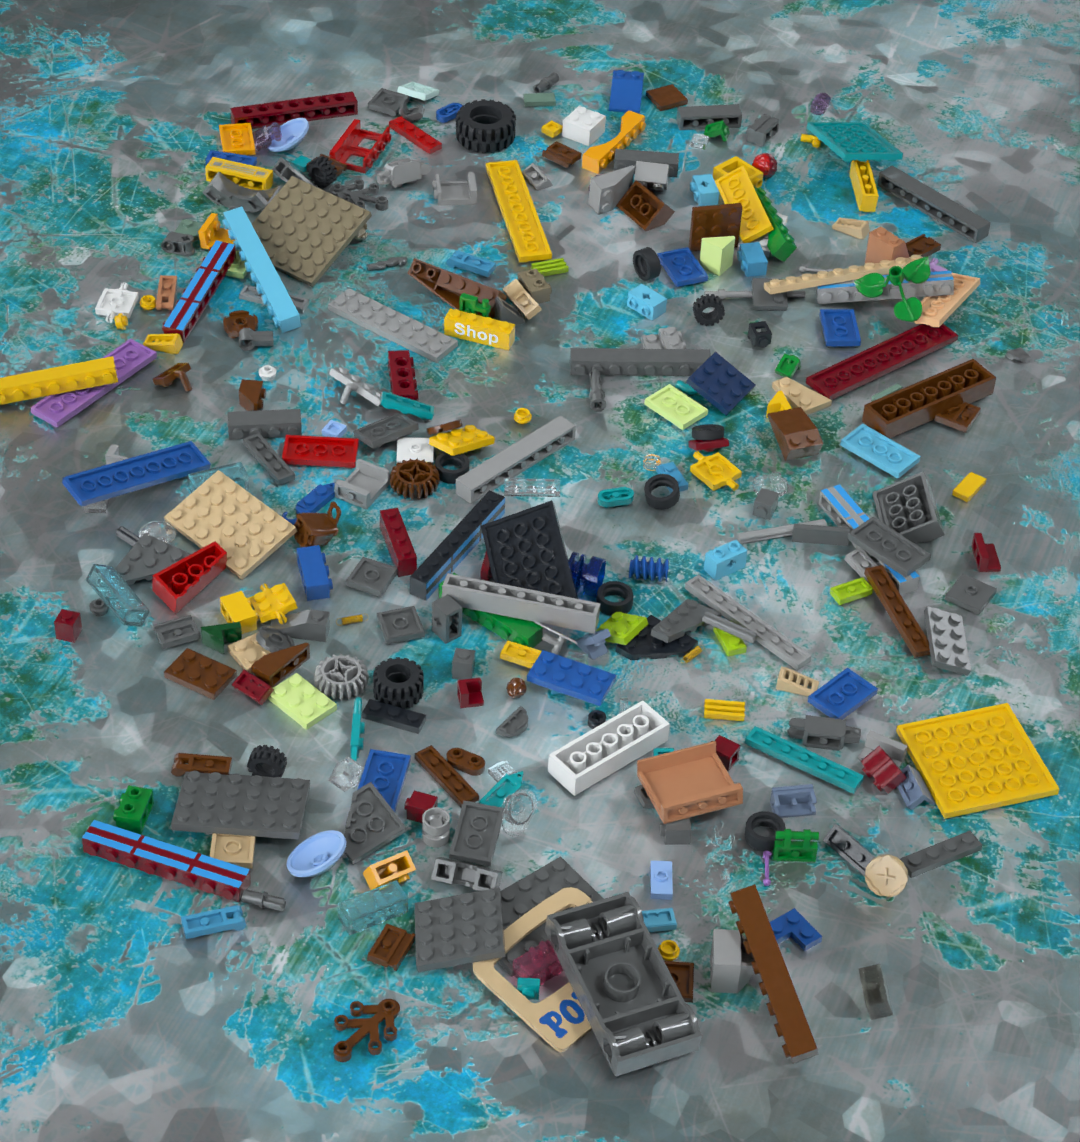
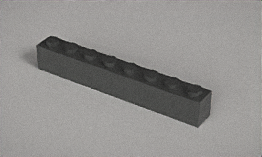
M893 165L879 172L877 186L972 242L977 243L988 236L991 222Z
M571 348L570 373L571 375H589L590 371L592 372L593 369H597L601 375L691 376L711 356L710 349Z

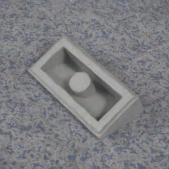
M534 163L522 171L523 176L537 191L553 186L550 180Z

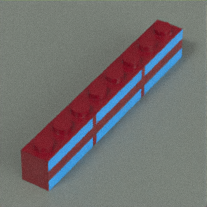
M216 240L214 245L210 247L209 253L203 258L201 266L197 268L196 274L190 279L188 287L183 290L180 300H177L175 308L170 311L167 321H164L162 325L164 334H180L183 343H185L227 274L228 269H230L236 259L235 244Z
M93 820L82 837L83 851L89 855H95L110 862L120 863L129 868H135L148 874L163 877L169 881H175L188 887L219 895L228 900L240 902L244 890L248 889L251 884L250 869L100 821Z

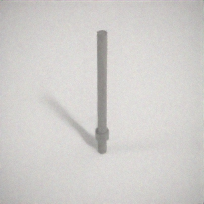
M718 289V291L704 292V296L706 294H709V296L715 294V297L719 296L720 299L752 298V291H725V289ZM788 291L787 298H805V291Z

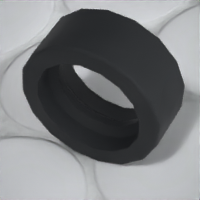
M646 247L634 252L633 266L639 278L648 281L660 275V260L652 248Z
M443 452L435 459V466L442 482L456 484V479L459 476L469 472L470 461L463 453L452 456ZM446 465H457L461 468L448 470L443 467Z
M658 474L649 478L645 483L646 502L652 508L659 510L669 509L679 501V485L674 477L668 474ZM661 486L673 489L670 495L662 498L651 494L654 489Z
M619 581L603 583L598 588L596 603H600V611L606 615L612 616L615 612L627 614L633 606V590L629 585ZM609 595H618L623 597L625 600L621 602H611L606 600L605 597Z
M760 811L752 814L746 822L745 840L756 850L773 851L775 840L782 841L783 839H776L775 835L764 837L755 833L753 829L759 826H767L775 831H784L786 827L783 819L769 811Z

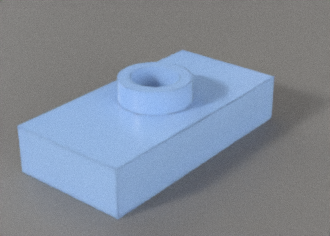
M651 861V899L672 900V861Z

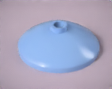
M296 118L278 127L267 140L266 145L268 149L272 152H284L298 147L308 133V121L305 118Z
M329 830L317 833L304 840L288 857L287 868L293 876L305 878L322 874L331 869L345 851L347 843L344 835L339 831Z

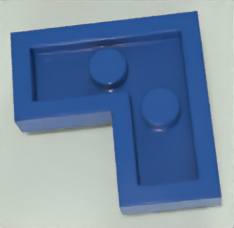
M795 908L770 922L778 944L791 937L806 951L822 942V935Z

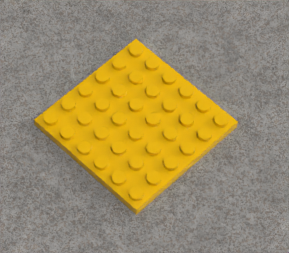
M1008 703L906 723L896 727L900 740L903 744L907 745V752L924 779L944 819L1058 795L1059 793L1058 785Z

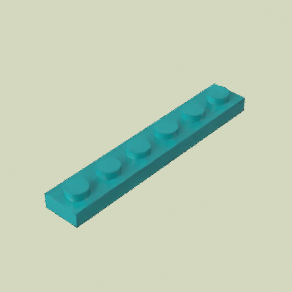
M756 726L745 738L746 745L853 794L863 782L864 775Z

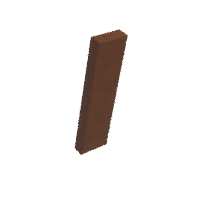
M432 745L415 753L417 762L461 808L463 801L474 803L479 801V794Z

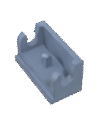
M813 784L772 788L770 804L773 813L779 817L816 815L814 804L817 803Z

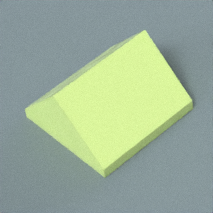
M735 236L702 238L699 261L702 268L720 276L731 267Z

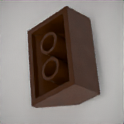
M637 180L616 205L645 231L665 225L675 212Z

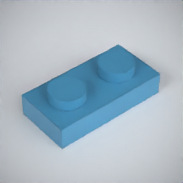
M674 462L656 467L658 474H668L678 481L680 492L688 490V483ZM667 487L668 490L670 491V493H672V492H673V489L670 488V487Z

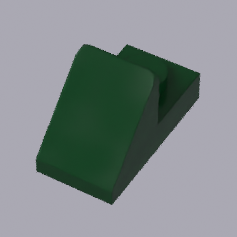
M240 622L201 627L202 644L221 654H225L224 644L237 642L242 639Z

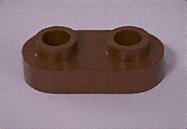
M452 748L447 752L446 761L454 769L472 776L481 775L485 771V760L483 757L462 748Z

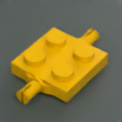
M699 451L693 454V457L698 462L690 466V472L710 489L715 491L725 485H728L733 491L739 488V484L735 480L741 478L742 471L719 452L711 456H703Z
M264 583V587L263 585L260 586L262 592L249 597L253 609L257 611L261 623L276 618L280 624H283V621L286 623L287 618L285 614L298 608L293 596L285 583L275 585L270 589Z

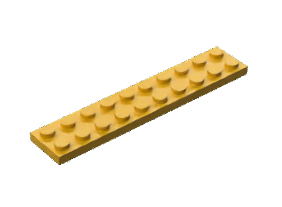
M518 161L486 163V171L519 262L552 259V252Z

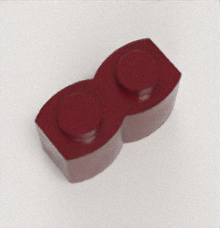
M880 746L876 747L861 760V763L864 765L862 770L869 778L874 777L875 781L873 784L880 792L884 789L889 794L907 778Z

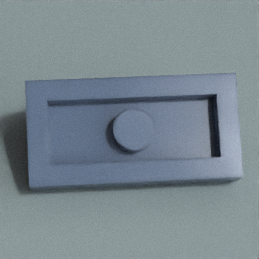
M909 765L903 768L901 771L907 778L897 787L907 807L913 810L924 800L935 805L936 802L920 772Z

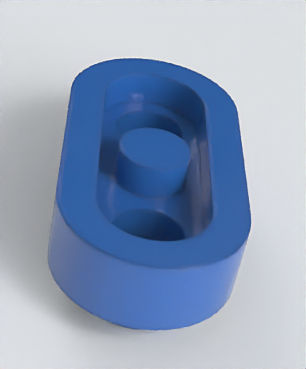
M451 103L436 111V119L441 123H447L456 118L457 112L463 105Z

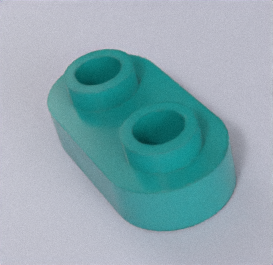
M628 487L601 490L598 493L597 502L605 508L628 505L634 500V491Z

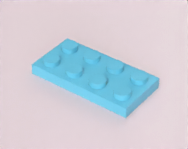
M861 424L841 439L840 446L896 478H900L920 462L921 456L865 424Z

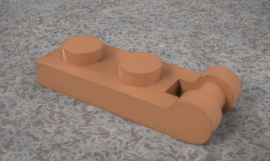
M160 275L156 300L157 311H162V309L171 311L174 309L177 276Z

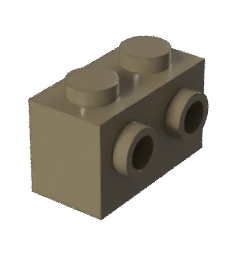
M537 269L518 273L517 280L538 304L550 301L552 288Z

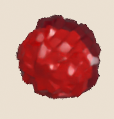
M762 153L755 157L752 166L763 172V178H769L777 171V160H775L772 154Z

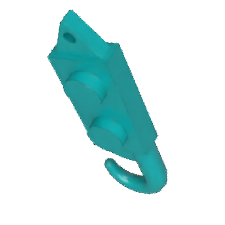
M356 697L354 701L350 743L351 762H357L359 751L364 749V738H361V734H365V722H361V697Z
M523 771L511 775L506 773L479 803L505 808L523 789Z

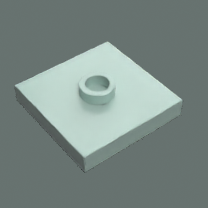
M413 81L399 86L397 91L424 101L439 95L438 89Z

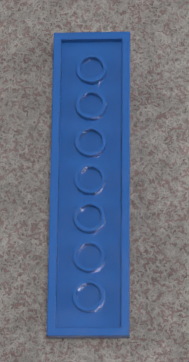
M189 441L65 476L62 483L82 507L209 470L211 463L196 445Z

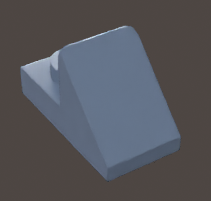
M608 629L595 631V634L588 633L575 640L578 642L576 645L593 660L608 652L604 643L606 642L605 639L610 637L611 634Z

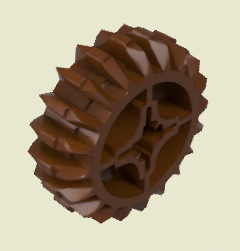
M410 458L409 461L403 460L402 463H397L392 468L390 474V485L393 492L397 493L398 496H404V499L409 497L411 500L413 498L420 500L421 497L427 498V495H433V492L437 491L440 481L436 466L432 465L431 462L426 463L425 459L420 461L418 458L416 460Z

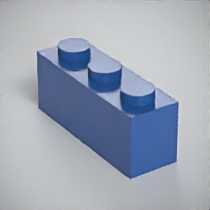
M319 545L297 548V564L307 601L330 598V590H333L332 579L328 578L329 567L324 565L326 564L325 553H321Z

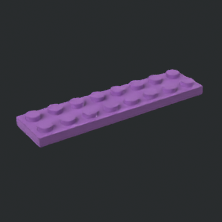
M130 338L103 357H114L118 376L117 383L46 396L31 407V413L58 428L155 360L157 352Z

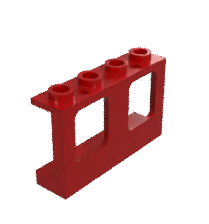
M354 119L330 150V158L346 164L348 170L366 174L374 161L378 159L379 154L384 151L385 146L390 143V127H387L380 134L361 129L360 120ZM363 139L377 141L371 149L358 146ZM352 155L364 157L363 167L348 164L346 161Z

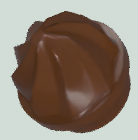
M512 678L508 682L506 689L513 698H520V696L526 693L527 687L523 679Z

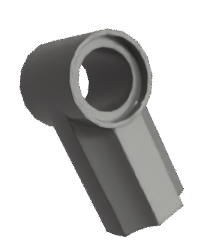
M243 328L239 331V346L244 351L252 350L254 347L273 346V331H253L250 328Z

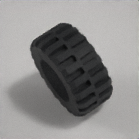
M481 99V101L474 100L472 103L468 102L463 105L456 114V138L468 150L495 153V151H502L504 148H508L515 139L516 115L508 105H504L502 102L488 101L486 99Z

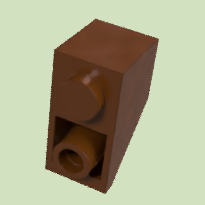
M242 379L239 388V404L247 411L263 410V399H266V388H263V381Z

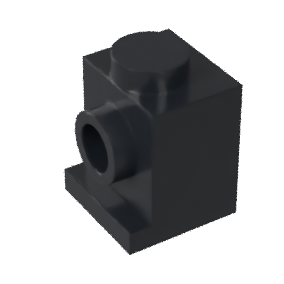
M766 321L749 323L748 339H751L754 347L760 346L764 348L771 344L772 332Z

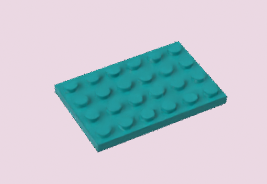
M865 122L807 123V129L840 156L843 161L852 162L853 160L866 162L867 160L881 162L882 160L894 162L903 159V153Z

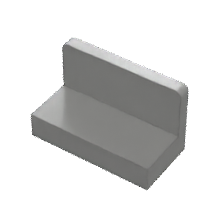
M870 730L866 737L865 747L859 754L858 759L860 761L863 760L876 747L880 746L900 768L905 760L907 745Z

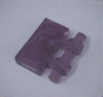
M273 122L268 127L265 125L252 133L258 152L267 149L272 144V140L280 141L282 138L281 128L277 122Z

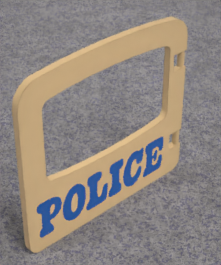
M577 888L561 889L532 908L504 930L505 953L546 922L547 915L561 912L568 907L574 908L593 901ZM501 958L473 963L475 976L556 1051L564 1052L592 1030L570 982L542 1001L532 1003L495 970L494 965Z

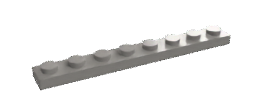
M699 574L685 583L686 590L715 611L721 613L724 618L756 632L757 642L797 671L811 662L810 654Z

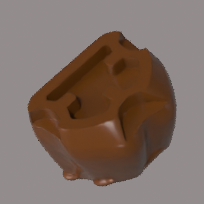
M335 501L331 502L327 514L308 512L296 514L297 520L293 525L296 527L297 532L294 534V537L301 548L317 545L325 546L338 534L337 524L341 516V509ZM333 508H335L337 512L335 519L332 516Z

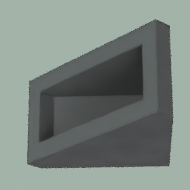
M497 296L495 298L496 320L506 321L515 325L525 322L519 310Z

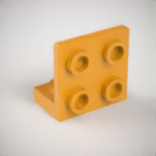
M211 213L198 231L200 246L203 249L209 250L216 240L233 244L234 240H230L228 229L220 228L221 224L218 220V214Z

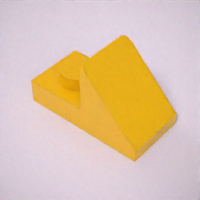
M782 390L778 391L768 403L766 418H768V413L792 409Z

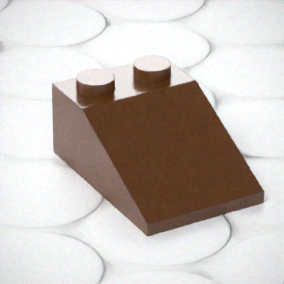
M801 407L767 414L785 461L819 454L823 441L817 427Z

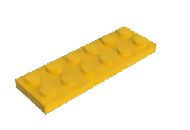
M743 165L715 180L725 204L741 203L743 206L740 237L743 243H750L774 230Z

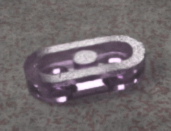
M826 93L816 95L811 103L810 112L815 115L824 114L830 105L831 97Z

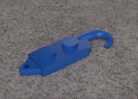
M335 482L326 485L319 484L296 505L297 514L318 512L335 497ZM287 512L282 514V517L292 525L296 523L297 517L295 519H288L286 517Z

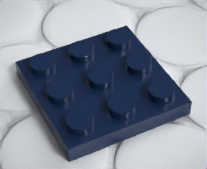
M716 351L686 381L689 386L726 416L756 386V384Z

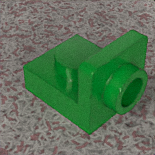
M723 120L706 125L704 131L706 139L721 135L724 142L727 141L730 134L729 127L725 125Z
M784 353L775 369V373L792 379L796 370L801 369L800 359L795 355Z

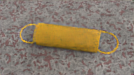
M361 614L338 618L342 620L343 625L363 622Z
M696 646L683 657L685 663H688L703 650Z

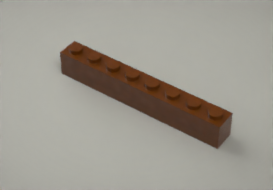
M754 884L730 893L732 900L728 903L731 912L738 915L739 921H736L737 928L740 934H745L747 941L743 943L747 954L752 953L754 958L751 965L755 975L760 974L762 982L758 984L762 995H767L770 1002L766 1003L770 1016L775 1015L777 1023L774 1024L778 1037L783 1036L785 1041L782 1048L786 1058L791 1057L794 1064L819 1055L756 885Z

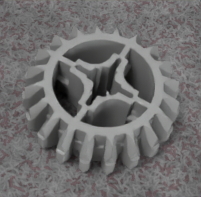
M342 653L340 656L333 654L332 658L326 657L324 661H320V664L316 666L314 674L316 688L327 697L332 696L333 700L340 698L341 701L343 698L350 700L351 696L357 697L358 693H363L369 679L366 665L363 664L362 660H358L357 656L351 658L350 654L343 656Z

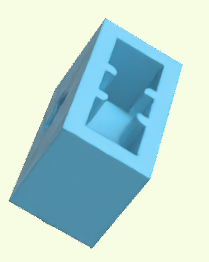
M712 174L693 175L692 182H690V191L693 192L694 200L697 201L698 205H718L720 192Z
M640 284L628 292L627 306L653 321L666 312L667 298Z
M737 540L705 553L704 571L716 581L745 568L747 550Z

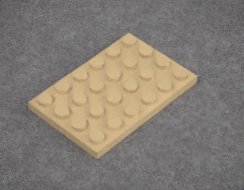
M219 470L164 516L165 521L201 549L216 541L227 552L226 568L242 580L297 532L294 525Z

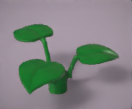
M923 257L914 260L904 266L903 269L899 266L891 267L889 275L886 276V281L879 273L867 274L854 280L855 287L862 295L875 298L883 294V287H886L890 281L893 285L899 286L903 300L894 306L895 316L902 321H917L922 315V304L916 297L905 299L902 282L904 279L906 281L911 280L915 284L927 281L931 274L929 258Z

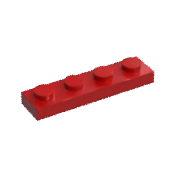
M402 116L389 121L391 129L427 153L432 154L442 149L441 142Z

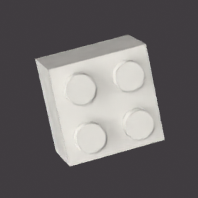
M578 106L563 120L562 136L590 146L605 132L606 116Z

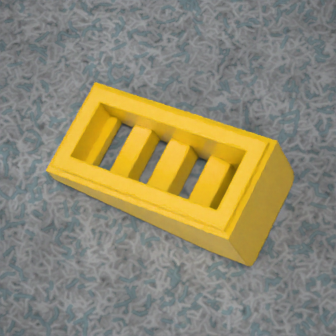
M148 334L143 345L151 350L179 354L183 341L180 334Z

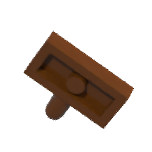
M177 363L153 378V382L155 385L166 387L171 385L173 380L180 378L185 391H190L192 387L186 372L191 370L189 363Z

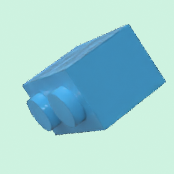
M760 243L740 244L739 251H737V259L741 262V269L745 271L746 276L766 275L768 261Z

